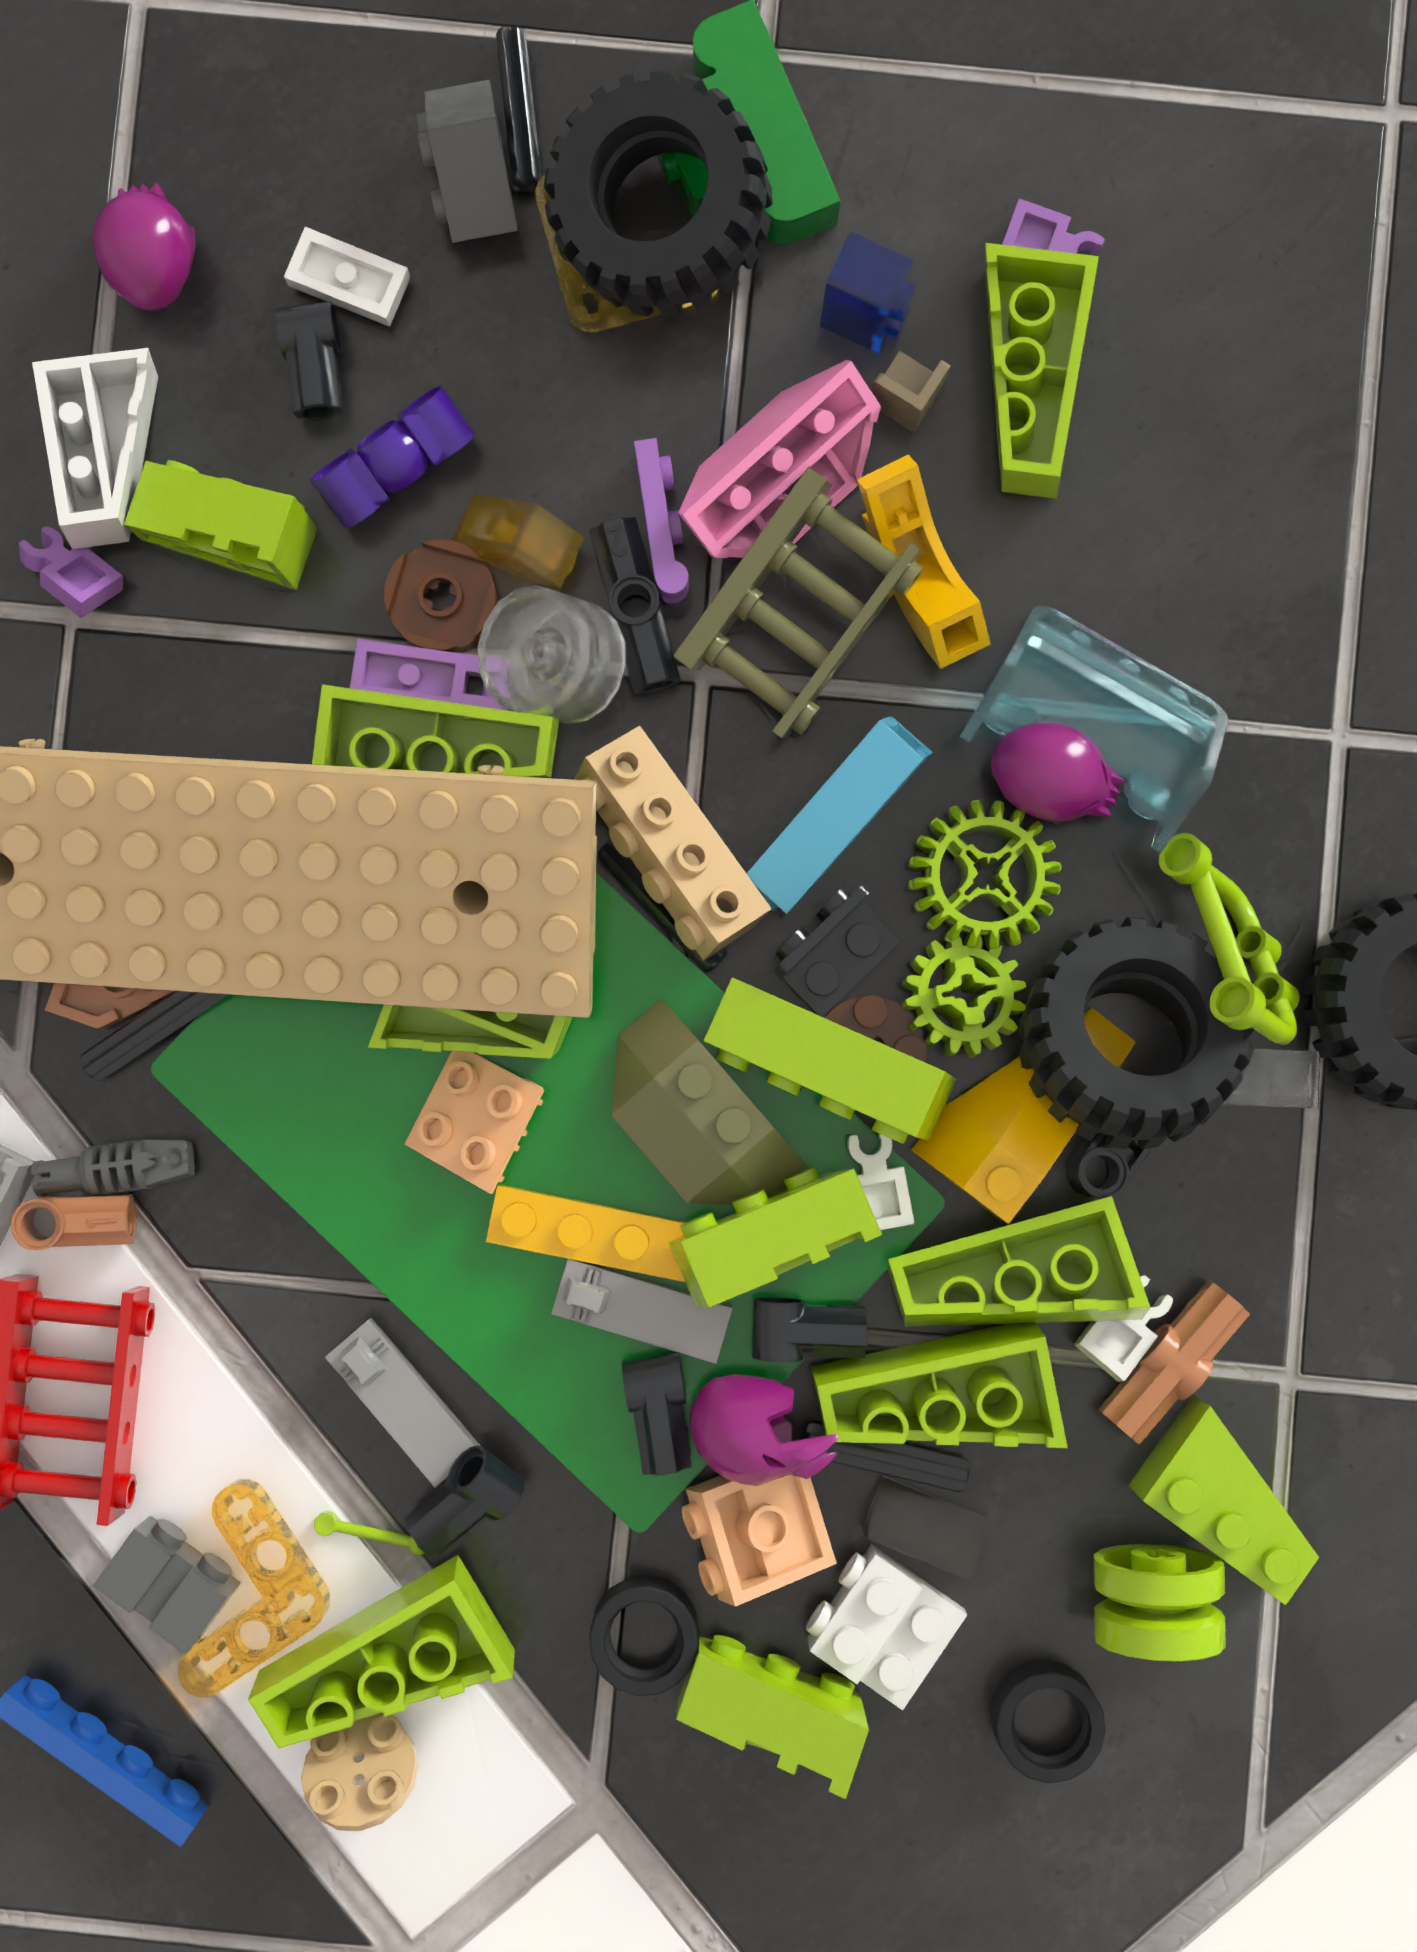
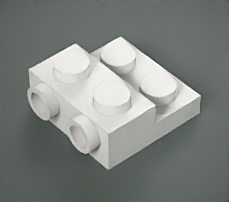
M871 1544L863 1556L855 1553L847 1562L838 1580L843 1586L830 1604L825 1600L822 1601L813 1612L806 1626V1631L810 1633L807 1637L810 1652L854 1683L863 1682L903 1710L967 1617V1613L963 1607Z

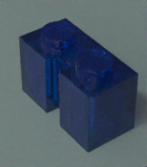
M850 231L826 282L820 327L880 354L888 336L897 340L911 308L908 306L916 289L915 284L908 282L914 260Z

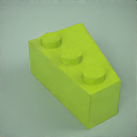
M168 460L166 465L145 461L124 525L140 540L294 590L298 588L318 529L305 512V506L299 503L295 496L242 484L229 478H216L200 474L194 468L172 460Z
M384 1004L368 1048L386 1049L388 1047L423 1049L422 1051L442 1052L444 1050L477 1052L480 1055L551 1059L560 1050L572 1017Z
M815 1166L785 1178L784 1183L787 1189L769 1198L765 1190L762 1189L732 1202L736 1211L733 1214L716 1221L711 1212L681 1225L684 1236L670 1241L669 1244L695 1306L710 1308L778 1279V1275L810 1260L812 1264L829 1258L830 1251L851 1241L864 1239L867 1242L881 1236L882 1232L855 1170L848 1169L818 1174Z
M1193 1394L1128 1487L1154 1510L1286 1605L1315 1565L1319 1556L1212 1407Z
M714 1635L713 1640L699 1636L698 1649L693 1666L685 1676L677 1700L676 1720L742 1751L745 1750L747 1744L776 1753L780 1755L777 1767L793 1775L797 1772L800 1764L832 1779L829 1792L846 1799L869 1732L861 1694L859 1691L854 1690L855 1685L846 1678L832 1673H823L821 1678L802 1672L798 1663L782 1655L768 1654L767 1659L745 1652L746 1646L727 1636Z

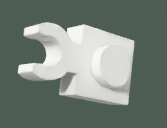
M878 1133L880 1140L878 1150L873 1154H864L860 1150L857 1134L849 1135L847 1148L851 1157L861 1165L862 1173L857 1174V1177L880 1230L914 1224L904 1167L887 1168L886 1159L892 1151V1139Z
M1145 1275L1140 1276L1143 1287L1147 1286L1150 1279ZM1168 1294L1160 1296L1142 1320L1091 1321L1074 1343V1346L1116 1381H1125L1158 1337L1145 1325L1150 1319L1166 1314L1171 1308L1173 1298Z

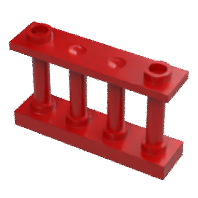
M15 1274L1 1278L0 1510L12 1503L19 1493L99 1500L96 1525L108 1526L122 1516L126 1509L131 1508L136 1493V1475L130 1474L144 1338L150 1336L155 1321V1305L149 1302L150 1287L138 1286L122 1292L121 1305L43 1298L42 1293L37 1291L39 1276ZM39 1321L118 1328L115 1361L106 1362L37 1355L36 1350L31 1348L33 1326H36ZM32 1378L111 1385L108 1419L30 1412L29 1406L24 1405L26 1385ZM26 1435L105 1443L102 1477L24 1469L23 1464L18 1463L20 1440H23Z

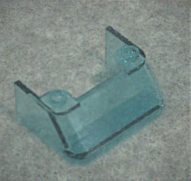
M1036 606L1032 609L982 694L960 737L970 742L982 722L992 731L1001 735H1005L1032 722L1049 721L1079 730L1093 740L1092 742L1100 749L1108 766L1126 778L1124 793L1128 798L1129 807L1145 819H1156L1159 821L1151 848L1161 853L1212 782L1228 724V716L1211 698L1069 616L1047 606Z

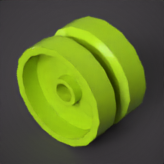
M1166 1544L1116 1545L1100 1549L1093 1554L1094 1586L1096 1591L1107 1597L1094 1607V1637L1096 1644L1108 1651L1127 1657L1154 1661L1200 1660L1219 1655L1226 1648L1225 1616L1220 1609L1212 1605V1603L1219 1600L1225 1594V1567L1220 1557L1194 1548Z

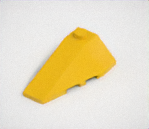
M1089 1008L1084 1012V1021L1092 1043L1108 1061L1120 1067L1136 1044V1041L1095 1009ZM1020 1056L990 1074L986 1079L964 1094L945 1104L930 1140L918 1138L910 1149L991 1214L1007 1224L1011 1222L1044 1179L1079 1126L1078 1123L1069 1117H1066L1060 1123L1048 1112L1053 1102L1047 1094L1041 1098L1035 1096L1028 1084L1034 1074L1033 1068H1022Z

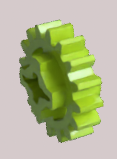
M981 935L976 948L963 946L962 940L958 936L955 941L951 940V943H946L945 950L938 941L934 940L926 947L929 959L917 955L911 961L910 966L918 973V976L910 975L902 980L901 986L913 991V996L903 1001L901 1007L903 1010L916 1011L918 1017L912 1021L909 1028L911 1031L925 1027L929 1031L925 1040L928 1048L942 1040L945 1042V1056L951 1057L958 1052L961 1045H964L965 1052L970 1058L980 1054L981 1041L988 1049L993 1050L1002 1044L998 1032L1010 1035L1016 1031L1018 1027L1009 1018V1015H1019L1024 1012L1026 1005L1018 1000H1014V994L1026 988L1025 981L1011 980L1009 973L1018 966L1016 960L1008 961L1004 964L999 961L998 957L1001 954L1002 945H1000V948L986 951L981 949ZM944 963L945 969L942 970L944 981L941 985L928 989L933 972L939 965ZM975 964L986 970L991 978L975 968ZM959 986L962 992H971L972 995L982 994L967 1005L962 998L955 999L954 996L945 997ZM998 1002L993 1019L983 1028L982 1023L985 1022L983 1011L987 1005ZM935 1013H939L952 1023L953 1029L941 1022Z

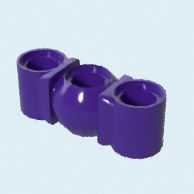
M442 385L424 393L403 411L399 412L396 415L399 421L391 420L367 435L358 444L357 453L350 448L346 453L325 465L311 478L310 482L344 528L358 524L375 512L383 503L390 500L386 493L395 494L418 480L427 471L428 462L434 466L438 465L442 460L464 447L474 437L473 430Z

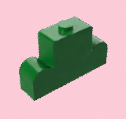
M749 0L702 21L695 30L693 37L694 76L703 80L708 91L717 87L730 98L735 111L742 113L762 152L768 168L766 176L772 186L773 204L769 208H765L771 220L767 239L773 243L785 245L795 243L836 226L841 200L755 1ZM683 153L657 155L667 183L677 182L690 215L693 217L704 199L707 188L708 171L702 160Z

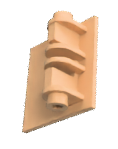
M451 1051L404 1145L484 1191L493 1194L498 1182L502 1183L505 1178L502 1174L513 1152L519 1151L521 1146L518 1145L521 1136L526 1137L528 1131L525 1128L536 1106L542 1105L544 1100L540 1098L545 1090H543L542 1086L528 1079L521 1078L474 1052Z

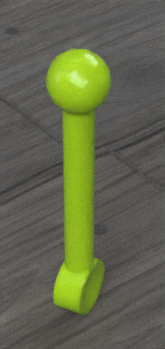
M330 1511L321 1513L314 1521V1529L321 1536H329L335 1531L409 1547L410 1551L415 1555L425 1554L418 1548L415 1540L410 1535L339 1521L337 1516Z

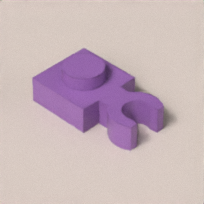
M1019 198L1002 245L1076 254L1079 251L1085 250L1098 255L1105 239L1092 231H1083L1076 235L1068 233L1066 230L1071 219L1070 216Z
M45 526L41 529L42 545L46 549L34 548L25 540L19 542V555L22 564L32 571L40 572V586L80 618L123 591L122 574L87 547L69 551L64 547L61 534L51 527Z

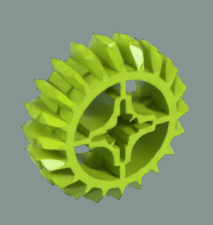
M973 800L969 804V819H966L958 806L951 807L947 812L951 828L943 820L933 819L929 827L938 840L936 841L928 836L921 835L915 844L920 850L929 854L928 858L921 856L912 857L908 864L914 870L925 872V877L914 878L908 882L909 890L919 891L926 889L928 897L922 898L914 904L915 911L922 912L933 906L937 912V915L928 920L926 927L932 931L945 921L950 925L944 935L943 940L945 943H951V940L955 941L962 931L966 933L964 946L973 948L978 946L980 935H983L987 950L1000 948V933L1003 934L1006 942L1011 947L1020 944L1021 934L1017 925L1031 935L1038 932L1040 926L1031 913L1034 912L1044 917L1050 916L1054 908L1040 897L1041 895L1056 896L1061 890L1060 885L1045 881V875H1052L1061 871V863L1056 861L1044 863L1042 855L1049 853L1056 846L1052 840L1045 841L1039 846L1035 843L1033 837L1043 829V825L1040 822L1033 823L1026 830L1022 829L1019 825L1024 819L1025 812L1018 808L1010 815L1008 820L1003 819L1005 808L1002 801H995L989 810V816L985 817L980 800ZM974 832H986L998 835L1007 840L1008 843L998 852L988 854L981 852L973 844L967 845L960 836ZM946 849L953 855V863L957 866L961 875L959 887L948 899L943 892L940 882V864ZM1019 855L1022 856L1025 863L1028 880L1022 902L1015 897L1017 891L1012 887L1008 877L1009 868ZM1000 858H1003V862L994 870L995 873L990 879L995 886L994 890H990L988 884H986L982 888L977 887L968 895H965V891L974 883L973 879L978 874L973 866L975 863H979L980 869H982L987 864L991 866ZM981 898L988 900L996 908L1000 906L1009 917L1000 921L983 922L968 918L959 911L973 899Z

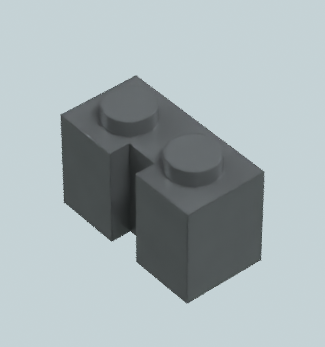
M150 1516L134 1528L96 1580L93 1587L128 1613H131L133 1610L137 1611L152 1622L149 1626L151 1630L186 1655L201 1639L241 1582L232 1576L233 1571L223 1559L212 1553L202 1554L187 1543L186 1534L177 1525L166 1519L156 1520Z

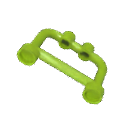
M1181 833L1171 837L1160 851V868L1176 882L1184 885L1190 884L1224 978L1211 994L1210 1009L1212 1014L1232 1029L1245 1030L1253 1028L1274 1043L1281 1045L1290 1043L1297 1034V1022L1293 1011L1299 1003L1300 996L1297 988L1282 978L1275 964L1278 962L1282 952L1280 943L1261 928L1255 911L1242 890L1231 879L1211 865V851L1203 842L1189 833ZM1223 904L1229 911L1239 934L1237 935L1236 939L1234 937L1233 931L1228 921ZM1243 958L1250 962L1256 979L1254 984L1251 983Z

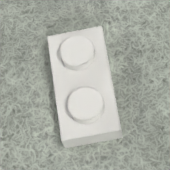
M308 227L304 228L284 275L286 283L292 288L327 302H332L334 305L389 327L411 278L409 270L405 266Z

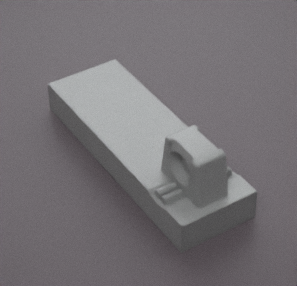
M568 1259L551 1314L716 1364L733 1307L726 1303H719L710 1308L696 1307L689 1292L596 1264Z
M372 1317L325 1356L327 1361L344 1378L349 1387L434 1487L448 1477L451 1466L463 1451L472 1446H481Z

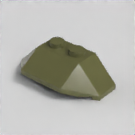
M662 998L618 1035L611 1116L686 1203L733 1205L732 1202L762 1189L765 1190L769 1198L787 1189L784 1183L785 1178L808 1169L807 1165Z

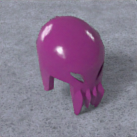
M143 183L139 190L131 185L128 193L121 188L118 189V196L106 204L96 218L93 227L92 243L99 269L110 288L131 306L144 311H159L167 308L178 298L190 274L195 255V229L186 223L177 208L167 200L158 183H154L150 190Z
M1049 721L1032 722L1008 732L996 744L991 758L992 775L1002 795L1016 808L1034 818L1050 821L1056 826L1061 821H1071L1085 815L1111 817L1109 807L1115 806L1117 803L1114 797L1120 796V792L1116 787L1122 786L1125 783V780L1108 766L1100 749L1092 742L1093 740L1079 730L1060 723Z
M733 1374L713 1378L700 1388L690 1411V1432L699 1455L712 1470L723 1478L744 1485L759 1486L788 1475L804 1479L810 1478L826 1467L837 1456L836 1451L828 1454L826 1451L838 1440L837 1434L792 1441L793 1427L790 1422L785 1420L783 1415L790 1413L793 1409L794 1390L775 1380L758 1376Z

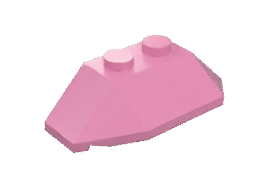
M845 360L781 391L699 466L678 513L710 556L714 558H743L808 466L827 479L833 486L827 494L832 499L831 506L833 508L858 486L857 479L862 477L870 448L873 423L877 422L881 405L852 361ZM805 524L792 543L795 544L811 527Z

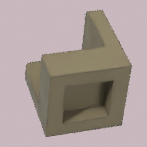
M899 351L885 374L879 373L872 385L871 392L881 405L880 412L915 433L943 390L951 365L941 360L933 372Z

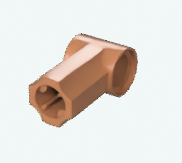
M133 1194L100 1196L47 1195L26 1201L20 1205L12 1215L10 1226L12 1235L18 1244L26 1249L35 1251L50 1247L133 1244L137 1228V1207L134 1203ZM40 1207L51 1211L55 1217L56 1227L51 1237L40 1234L35 1228L34 1216Z

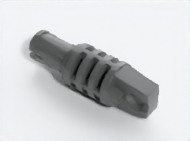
M147 1138L90 1146L83 1150L78 1157L34 1161L31 1167V1175L41 1174V1177H43V1179L32 1180L33 1191L38 1197L77 1190H85L86 1193L93 1196L145 1190L194 1176L195 1172L194 1151L191 1142L186 1140H149Z

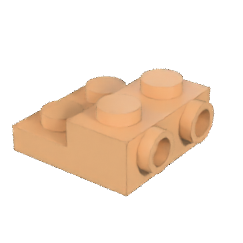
M720 1475L686 1489L689 1504L682 1507L683 1521L690 1536L695 1540L701 1539L706 1560L698 1564L700 1578L706 1591L711 1596L717 1594L720 1601L736 1607L837 1564L811 1477L804 1479L788 1475L759 1486H752L725 1479Z

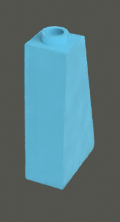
M892 716L878 721L746 873L772 911H776L779 907L786 914L790 912L933 753Z

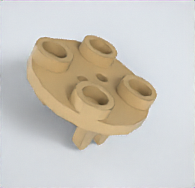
M376 1714L354 1721L352 1727L311 1739V1748L305 1757L301 1781L304 1798L319 1821L336 1830L363 1831L384 1823L403 1806L415 1784L418 1760L414 1743L397 1717L393 1715L384 1717V1714ZM364 1756L361 1762L356 1763L358 1757ZM359 1779H364L361 1785H355Z

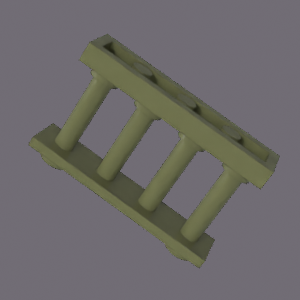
M809 466L673 655L691 670L700 671L705 663L711 668L715 664L783 714L784 716L773 730L781 738L789 737L793 730L801 735L808 728L821 709L814 703L819 694L895 591L904 596L924 569L917 563L923 553L914 544L910 543L899 557L831 506L832 499L827 496L833 486L827 479ZM805 524L811 528L817 524L886 576L866 604L796 553L798 546L792 542ZM772 571L777 575L784 572L851 622V625L831 651L762 600L765 594L759 588ZM738 617L744 622L750 618L817 669L798 697L729 646L731 640L726 637V634Z

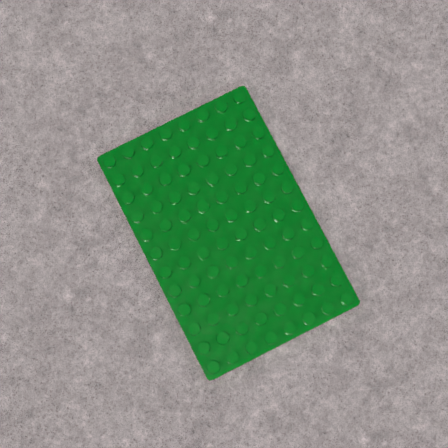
M597 873L593 998L590 1017H572L562 1046L551 1059L480 1055L511 1073L542 1086L543 1090H545L540 1098L544 1100L542 1105L536 1106L525 1128L528 1131L526 1137L521 1136L518 1145L521 1146L519 1151L513 1152L502 1174L505 1178L502 1183L498 1182L497 1185L501 1184L685 1222L712 1212L717 1221L735 1213L734 1206L686 1203L611 1115L618 1035L662 998L715 1059L719 1048L705 1042L704 1038L725 992ZM228 994L227 997L195 1017L151 1066L152 1075L626 1525L639 1533L646 1531L707 1465L697 1452L690 1432V1411L700 1388L713 1378L733 1374L763 1377L782 1384L802 1363V1361L771 1362L752 1358L754 1299L760 1297H783L801 1299L805 1301V1304L855 1305L887 1271L888 1259L900 1256L945 1206L944 1197L892 1149L889 1157L886 1159L887 1168L904 1167L914 1224L881 1230V1236L867 1242L864 1239L851 1241L830 1251L829 1258L812 1264L810 1260L778 1275V1279L722 1302L732 1305L733 1309L718 1360L715 1364L551 1314L568 1259L486 1242L497 1186L493 1194H490L404 1145L451 1051L431 1052L422 1051L423 1049L388 1047L386 1049L368 1048L384 1004ZM715 1059L807 1167L815 1166L818 1174L854 1169L856 1174L862 1173L860 1163L851 1157L847 1148V1139L851 1134H857L860 1150L864 1154H873L878 1150L880 1146L878 1135L855 1114L849 1120L820 1107L819 1104L823 1095L802 1086L799 1095L796 1096L767 1083L766 1081L771 1071L750 1063L747 1072H743ZM603 1266L689 1292L686 1282ZM679 1353L687 1404L683 1405L689 1434L692 1467L666 1475H643L634 1413H629L626 1402L622 1361Z

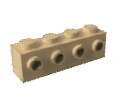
M640 726L585 757L574 780L596 781V811L609 827V835L613 845L621 855L632 859L642 874V882L649 896L655 902L663 903L675 920V929L682 942L688 948L696 949L703 961L755 928L770 912L771 907Z

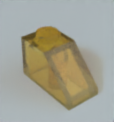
M474 494L452 540L473 549L483 561L528 582L561 588L565 578L574 568L576 555L584 537L538 504Z

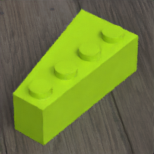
M1112 1196L888 1259V1273L905 1327L1142 1320L1151 1308Z
M1035 1323L1004 1324L865 1354V1358H847L811 1366L826 1435L837 1434L838 1440L836 1442L904 1444L906 1440L935 1441L936 1445H959V1442L993 1443L994 1446L1018 1447V1443L1045 1444L1047 1448H1068L1046 1336Z
M456 1555L260 1669L248 1701L279 1749L352 1727L354 1721L380 1713H383L384 1717L405 1711L407 1705L439 1695L442 1700L465 1693V1687L489 1680L492 1681V1684L511 1679L514 1672L515 1649L459 1555Z

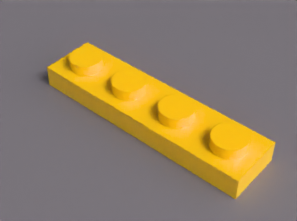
M501 1184L497 1185L486 1242L685 1282L669 1244L670 1241L684 1236L680 1226L686 1223L685 1221Z

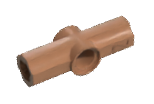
M1208 1280L1171 1324H1164L1153 1332L1158 1336L1126 1380L1118 1385L1100 1406L1099 1410L1136 1443L1140 1444L1177 1400L1187 1399L1202 1386L1212 1371V1359L1249 1317L1250 1313L1214 1282Z

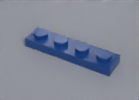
M25 1674L0 1698V1718L178 1846L182 1847L208 1809L209 1805L200 1799L198 1791L191 1784L181 1779H171L153 1766L151 1757L142 1749L132 1745L125 1746L107 1733L106 1726L97 1717L86 1712H78L62 1701L59 1692L48 1682L40 1679H31Z

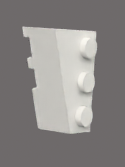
M149 348L32 362L58 522L72 549L129 542L131 531L124 525L142 472L158 382V374Z

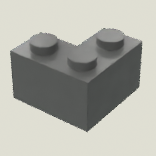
M490 80L424 91L426 112L416 113L419 127L418 140L425 169L435 167L440 188L430 189L437 224L448 223L452 243L518 231Z

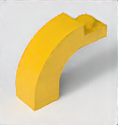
M908 454L857 479L866 513L862 514L867 533L899 557L910 543L918 547L923 553L917 561L924 568L918 579L904 596L895 591L894 595L914 633L938 667L942 669L991 645L981 603L955 570L940 541L930 513L917 463Z

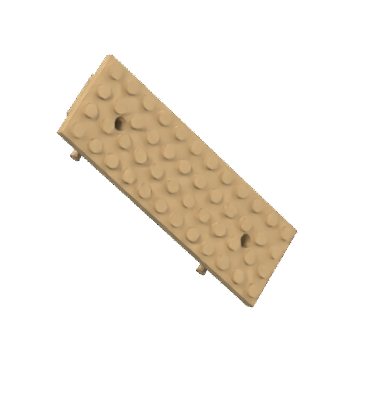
M35 739L19 741L20 748L0 746V979L590 1017L593 998V953L595 951L596 781L502 776L503 767L494 765L492 770L491 765H483L478 767L479 774L54 750L45 749V740L42 739L36 741Z

